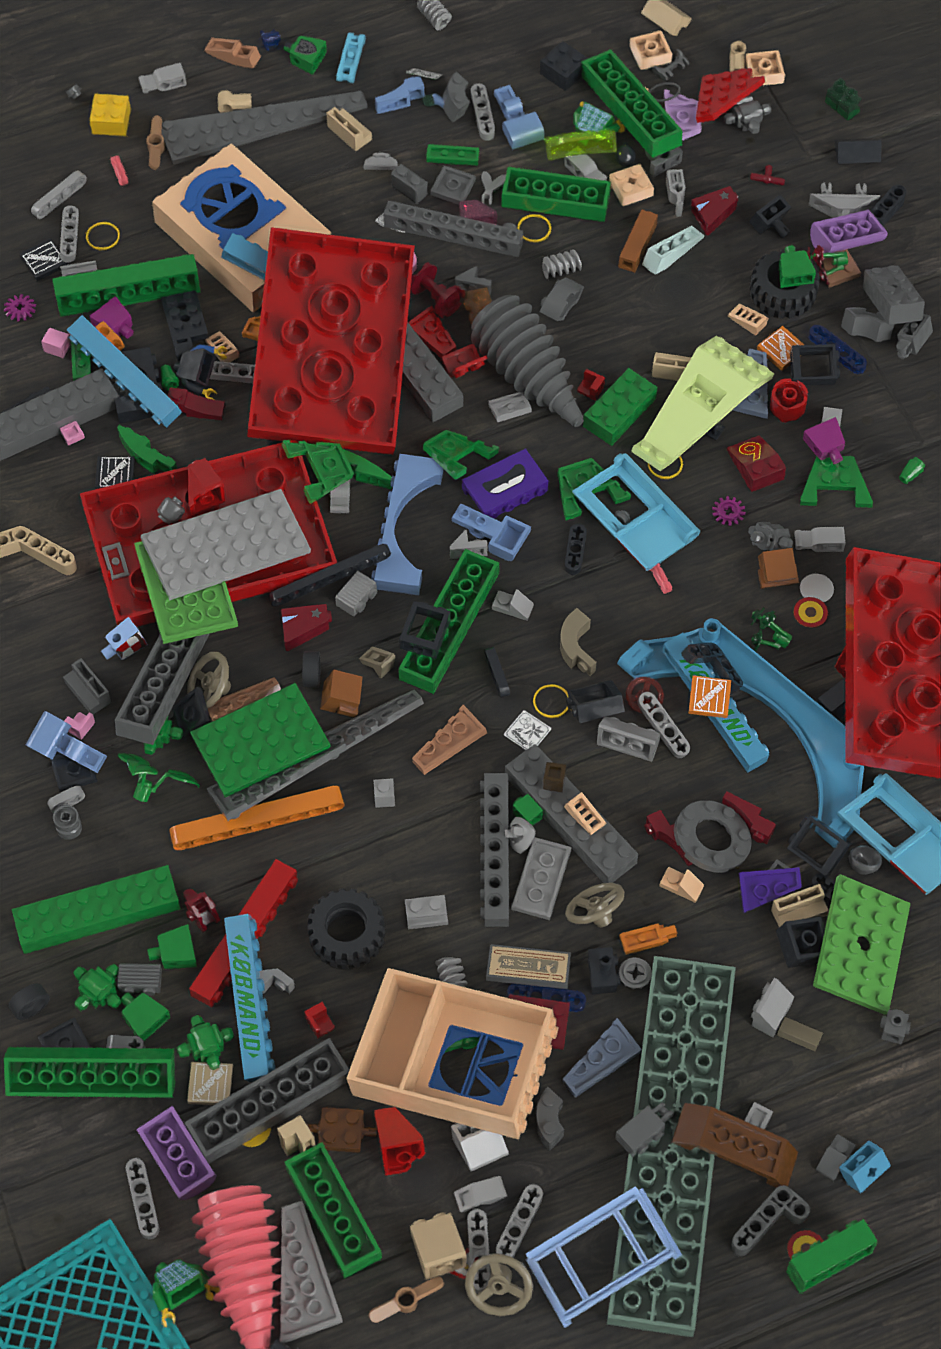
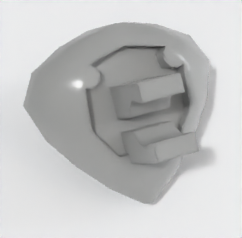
M515 817L510 823L509 829L505 830V838H509L511 847L514 851L521 854L531 845L536 831L528 821L521 817Z

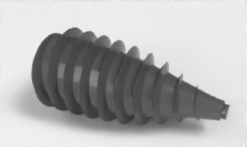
M505 295L488 304L480 311L472 323V344L479 347V351L483 356L487 355L488 363L496 366L498 374L505 375L507 383L514 384V389L517 392H525L526 399L536 400L538 406H548L551 412L558 413L561 418L565 419L572 426H580L584 420L576 403V398L573 397L571 392L573 385H568L567 382L570 371L562 372L566 360L565 358L556 359L560 348L558 346L550 347L553 343V336H544L547 327L544 324H538L540 318L538 314H531L532 305L528 303L520 304V297L516 295Z

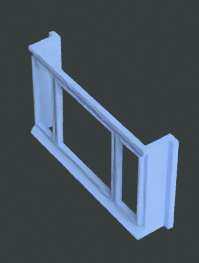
M635 1186L526 1253L528 1257L526 1261L563 1326L567 1327L572 1324L570 1319L669 1258L677 1259L682 1256V1253L644 1189L638 1190ZM636 1200L640 1203L666 1247L664 1251L649 1260L620 1213L621 1209ZM614 1214L642 1264L593 1295L588 1296L561 1246ZM553 1251L558 1255L583 1301L567 1311L563 1308L537 1262Z

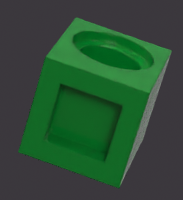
M529 794L524 797L521 796L514 801L513 814L516 817L525 819L532 826L543 819V809Z

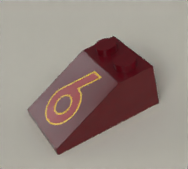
M760 435L727 447V452L751 492L784 480L786 466L778 453Z

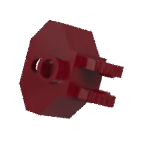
M193 889L184 891L183 896L187 901L185 905L188 909L186 915L191 922L194 921L202 933L206 932L207 924L212 921L218 924L221 921L215 909V903L205 892L197 894Z

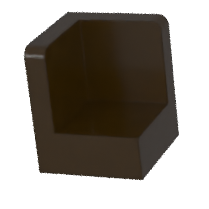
M546 762L543 778L544 790L563 793L566 776L565 764Z

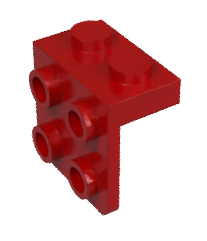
M471 344L440 359L447 374L450 377L454 376L456 379L469 372V369L472 372L481 368V366L485 365L484 361L488 358L487 355L480 358L475 345Z

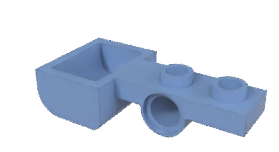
M508 85L494 90V95L507 121L503 122V131L511 148L515 149L543 140L544 129L536 112L524 114L521 100L515 96L511 86Z
M463 504L459 505L452 516V522L469 529L470 533L476 538L482 539L485 536L491 539L489 542V552L507 561H512L531 531V526L507 515L500 522Z
M44 711L25 745L50 759H53L58 751L98 773L107 756L69 736L67 733L71 725Z

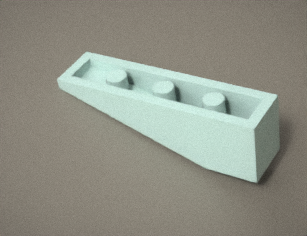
M690 226L648 248L642 265L650 272L657 274L668 268L704 238V235L693 226Z

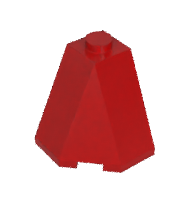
M206 458L195 460L188 465V505L192 517L225 502L223 482Z
M396 1107L374 1110L385 1175L407 1172L412 1167L411 1163L416 1158L420 1159L425 1155L423 1136Z

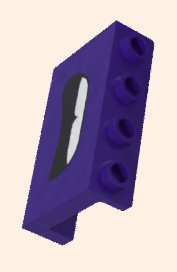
M524 449L463 479L462 490L465 495L469 494L483 514L495 519L498 515L509 512L520 504H526L536 496L545 494L548 491V480L529 452Z

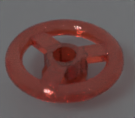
M643 676L629 683L626 690V699L633 710L643 713L634 701L637 703L642 693L650 692L651 684L656 688L658 701L662 705L664 692L661 685L655 679ZM645 682L644 688L638 691L637 694L632 695L634 686ZM644 698L643 704H648L651 700ZM654 706L653 708L651 707L649 713H651V711L655 709L656 706Z

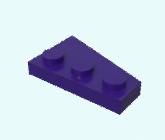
M799 867L739 873L743 913L802 888Z

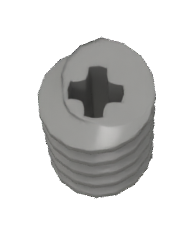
M439 0L418 1V9L421 10L422 14H424L436 30L443 29L451 20V14L448 13Z
M574 249L570 250V253L565 251L563 255L558 253L556 256L553 254L550 258L548 256L543 258V272L546 279H549V273H551L552 277H555V272H558L559 276H561L562 270L569 274V268H571L572 272H575V267H578L579 271L582 269L581 260Z
M446 957L436 961L437 971L440 973L439 978L442 982L461 987L467 985V981H461V979L465 978V974L459 973L463 970V966H457L462 962L460 958Z

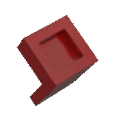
M586 369L584 371V380L578 387L577 392L596 401L604 389L605 377Z
M323 1002L304 1011L305 1019L317 1039L335 1029L327 1015Z

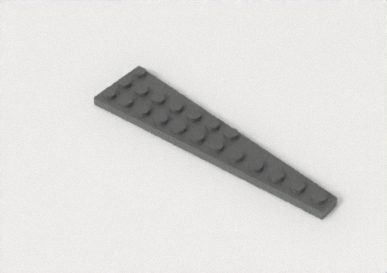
M362 91L172 121L167 120L162 122L161 135L164 138V143L172 163L176 165L219 152L231 143L236 147L327 120V112L334 107L339 111L345 109L348 113L367 108V102Z
M412 690L324 732L331 748L226 798L217 784L206 788L207 792L227 821L236 819L242 812L327 761L338 758L339 754L424 704L422 697L415 690Z

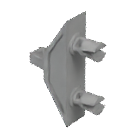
M822 183L821 194H810L809 205L835 218L872 210L879 202L880 195H867V185L864 184L863 190H861L860 183L855 186L856 195L832 194V184L829 183L828 189H826L825 183Z

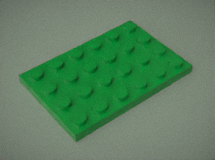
M296 683L190 732L192 739L225 798L331 748L327 737Z

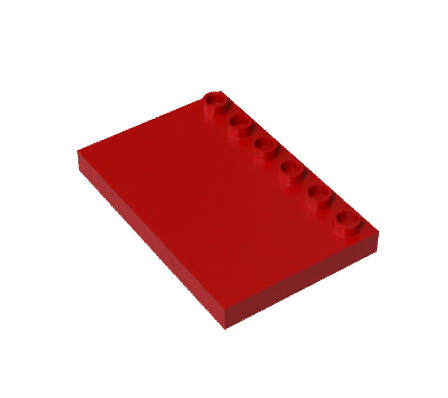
M271 227L247 437L276 441L297 439V442L306 441L307 444H316L317 442L339 443L342 449L394 454L415 246Z
M297 439L290 440V443H298ZM282 443L208 461L223 482L225 502L192 517L188 505V466L80 493L83 510L117 626L127 617L131 619L136 627L157 622L134 543L142 541V534L169 526V524L158 517L159 513L157 512V508L166 497L173 499L175 496L183 502L182 506L185 509V513L177 522L179 523L279 489L282 490L311 548V552L226 581L231 602L272 592L336 564L337 560L317 500L310 504L303 491L305 486L311 485L302 455L288 458ZM120 542L130 576L112 580L102 548ZM118 548L108 550L107 554L113 574L124 573ZM113 558L119 559L118 565L112 564Z
M856 547L846 557L845 763L941 779V563Z

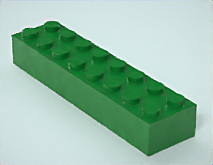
M612 50L582 61V78L652 158L682 146L683 130Z
M194 254L53 278L60 317L96 311L114 297L124 306L158 300L161 297L196 290V293L200 292Z
M464 550L434 604V607H443L450 611L451 621L438 656L434 659L408 651L399 667V680L432 694L435 693L499 575V562L470 550ZM427 617L417 637L434 642L442 621Z
M166 865L12 909L20 945L24 954L181 909L169 866Z
M8 1047L4 1056L6 1096L172 1098L175 1089L174 1049Z

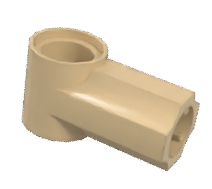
M736 41L731 45L730 72L745 69L746 45L743 42Z
M221 91L218 94V110L220 113L233 111V109L252 108L251 94H232L230 91Z

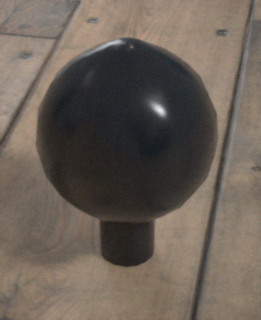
M624 142L615 152L616 162L621 166H628L635 161L636 153L627 142Z

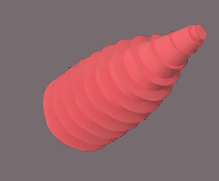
M239 1186L207 1194L198 1200L200 1212L192 1218L194 1224L203 1226L195 1234V1237L207 1242L199 1249V1253L211 1258L203 1265V1269L215 1273V1276L209 1279L208 1285L219 1287L221 1290L213 1299L226 1304L227 1307L221 1312V1315L232 1318L234 1324L230 1329L239 1333L242 1339L240 1343L246 1349H270V1345H272L270 1344L271 1329L275 1328L271 1326L272 1314L279 1311L272 1307V1301L274 1297L281 1294V1292L272 1290L273 1281L281 1277V1275L272 1273V1265L281 1259L271 1257V1249L277 1246L279 1242L269 1240V1233L275 1230L277 1226L268 1225L266 1220L275 1211L264 1208V1201L269 1199L271 1195L262 1193L259 1186Z

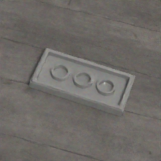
M534 837L511 910L550 920L572 847Z

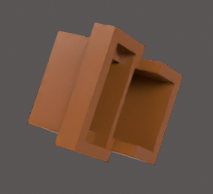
M793 548L765 551L758 556L760 566L758 575L761 589L799 583Z
M333 670L323 683L320 709L333 713L337 711L338 714L355 718L358 715L363 677Z

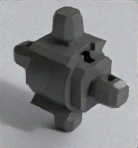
M752 97L744 98L733 107L732 113L724 116L725 124L735 123L737 127L742 128L743 132L750 130V132L755 134L759 132L762 117L771 112V107L769 104L760 105L758 101H753Z
M758 522L756 526L749 527L748 533L751 536L750 539L753 546L757 545L761 550L787 549L793 545L789 529H784L779 524Z

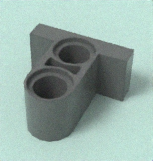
M677 147L672 151L670 150L652 158L645 150V155L651 161L650 174L655 177L682 162L683 151Z

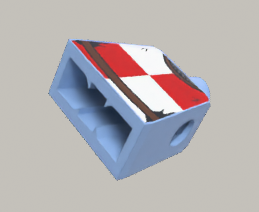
M127 617L106 635L105 638L109 645L102 649L101 652L107 660L116 653L121 660H124L148 644L131 619Z

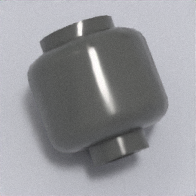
M175 496L173 499L166 497L157 508L158 517L169 525L177 523L185 513V509L182 506L183 502Z

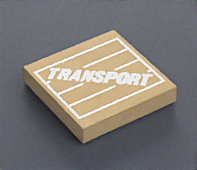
M192 1062L188 1104L215 1105L231 1095L233 1064L220 1063L218 1069L211 1070L207 1063Z

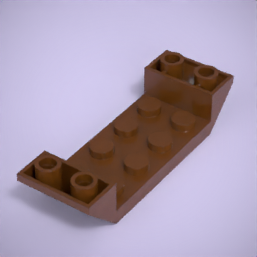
M690 1103L683 1104L671 1141L688 1150L697 1147L768 1178L766 1184L775 1188L779 1186L788 1187L798 1155V1151L785 1138L711 1106Z

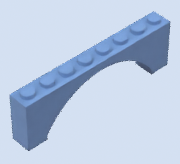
M400 454L399 460H395L394 471L396 475L392 476L391 480L393 490L388 493V502L390 504L389 507L385 508L384 518L387 519L386 523H382L381 534H383V538H379L378 545H388L391 556L376 563V571H372L371 579L376 582L377 590L419 595L422 570L416 569L403 555L396 542L394 531L400 512L413 497L433 485H441L444 469L433 458Z

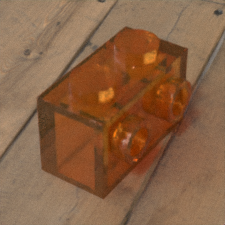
M487 287L466 292L464 305L465 309L470 312L469 320L471 324L480 311L492 302Z

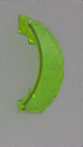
M613 129L571 132L544 138L548 161L575 155L617 152L616 136Z

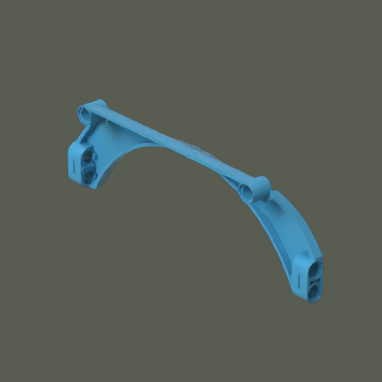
M708 619L705 621L703 628L684 633L686 638L689 637L692 640L693 644L712 642L718 645L743 681V686L740 690L759 699L773 709L795 732L809 756L816 776L819 806L817 818L841 836L847 838L854 829L839 817L837 813L861 795L864 766L845 763V725L718 620ZM676 636L645 641L640 639L620 657L617 664L636 681L662 677H678L679 674L662 652L663 644ZM710 662L705 663L707 667L713 670L715 678L721 679ZM860 809L856 811L858 816H860ZM816 826L815 832L833 848H836L839 841Z

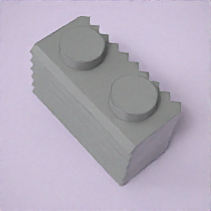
M357 571L345 587L336 595L337 607H340L352 616H355L358 612L361 613L369 598L373 599L377 594L376 582Z

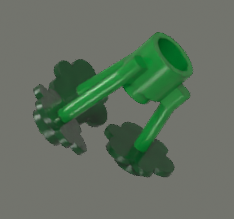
M764 607L761 611L759 609L754 611L751 617L753 622L750 625L752 626L757 619L760 620L761 630L754 634L751 644L754 645V651H757L760 643L772 646L777 650L780 647L786 648L791 641L792 635L773 622L776 618L775 612L771 611L761 616L765 609ZM765 627H770L775 631L772 637L774 643L762 640V630Z

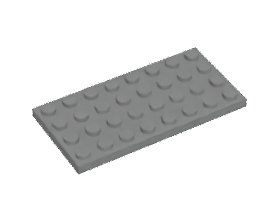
M281 489L141 535L143 545L169 600L311 552V548Z

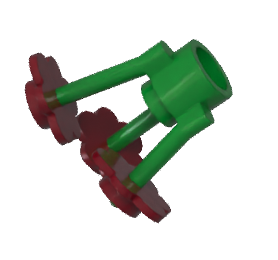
M817 245L813 255H810V247H808L807 255L809 259H814L817 262L820 281H824L826 285H829L828 275L844 270V266L848 265L846 251L824 253V248ZM824 258H831L832 265L837 267L825 272L821 264Z

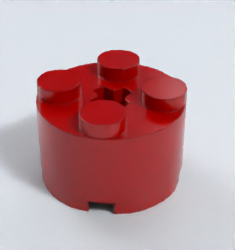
M789 378L782 379L774 385L770 399V410L781 422L796 420L805 413L808 399L806 386L798 380L795 382Z

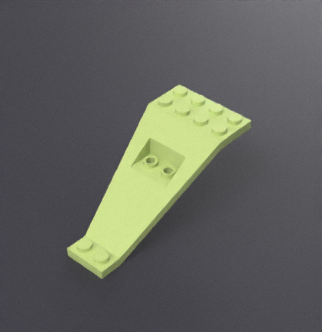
M713 337L696 349L642 441L633 446L631 452L659 471L663 470L753 391L770 381L774 373L766 366L756 362L752 357L742 353L738 348L725 342L723 338Z

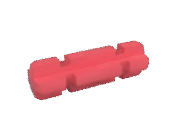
M119 156L111 157V164L114 167L113 169L121 186L127 185L128 178Z
M657 563L650 570L653 572L658 585L661 586L662 592L666 594L672 591V585L667 581L668 578L660 564Z

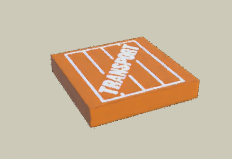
M782 326L758 344L757 350L766 352L767 359L783 371L790 365V349L792 345L804 344Z
M693 675L688 714L727 718L731 680Z

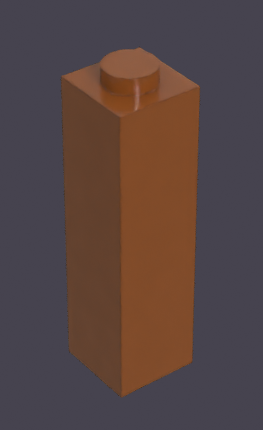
M641 210L619 257V268L636 272L656 229L657 214Z

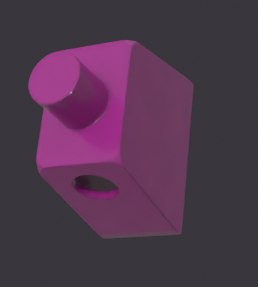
M116 297L90 315L91 324L94 327L104 321L118 336L123 335L128 339L133 335L131 316Z
M836 417L804 431V441L820 460L830 457L833 464L843 460L840 452L844 450L845 441Z

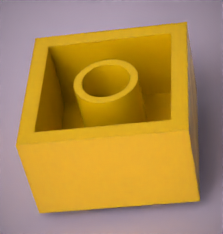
M94 94L90 116L92 134L126 136L131 111L128 96Z

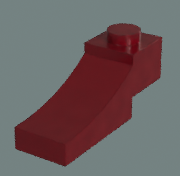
M169 389L168 397L182 412L186 413L187 417L213 420L223 419L226 406L225 401L204 398L188 392V389Z
M726 791L722 804L732 808L744 820L753 840L768 844L776 824L760 816L761 808Z
M661 810L648 815L645 824L647 833L652 835L654 840L660 839L671 846L682 857L687 866L692 865L693 863L684 856L685 852L680 845L677 846L674 836L675 824L670 826Z

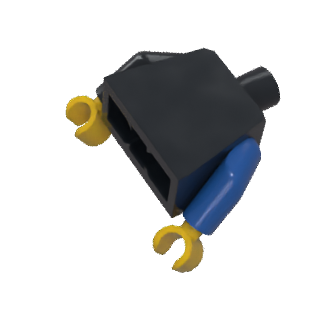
M197 345L190 351L184 352L180 362H176L174 365L177 377L182 379V384L189 391L199 395L204 394L206 398L213 399L209 397V394L212 392L217 394L216 391L211 388L206 390L204 387H208L216 358L215 354H218L220 359L225 360L227 356L221 353L228 352L227 348L220 346L215 349L214 346Z

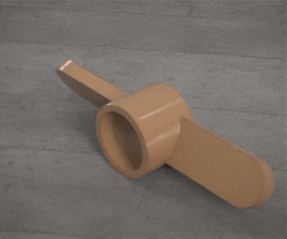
M155 116L152 119L151 134L147 137L149 166L154 170L159 168L160 154L165 151L164 138L161 135L162 118L160 116Z
M434 1277L414 1289L409 1287L401 1288L395 1298L370 1311V1320L377 1323L398 1311L403 1313L414 1311L418 1300L443 1287L444 1282L442 1278ZM404 1294H410L414 1297V1303L407 1307L402 1306L399 1303V1298Z

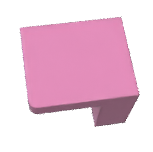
M52 328L48 329L41 341L44 352L64 358L71 346L69 334Z
M79 712L74 719L67 717L65 722L71 725L68 732L82 740L94 725L95 720L90 712L87 716Z

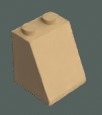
M439 1213L433 1219L427 1221L425 1219L417 1220L410 1226L412 1239L426 1280L466 1267V1253L451 1213Z

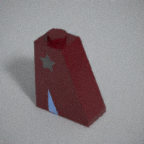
M728 186L692 199L691 211L706 236L710 235L736 210L738 195Z
M326 604L281 609L286 651H290L329 630V622H332L331 611H327Z

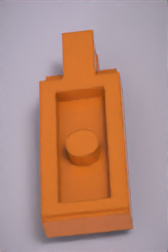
M659 924L620 934L625 955L668 943V939L677 937L675 925L664 928V925Z

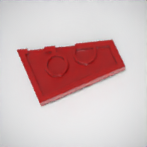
M432 306L408 322L424 344L439 357L456 351V344L448 331L443 328L441 320L435 315Z

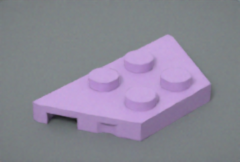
M664 90V99L674 95L669 94V90ZM680 94L678 97L664 101L665 111L683 130L682 140L701 133V122L697 123L696 120L698 101L688 99Z

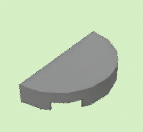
M382 152L374 153L364 163V170H395L398 167L396 159L390 157V154Z

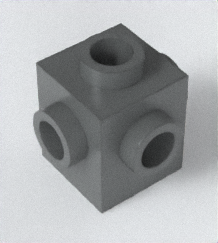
M898 1009L888 1010L887 1015L882 1016L880 1028H883L881 1039L902 1044L905 1034L908 1035L911 1022H908L909 1014H905Z

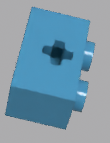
M867 1141L839 1169L846 1183L861 1193L891 1165L883 1149L871 1141Z

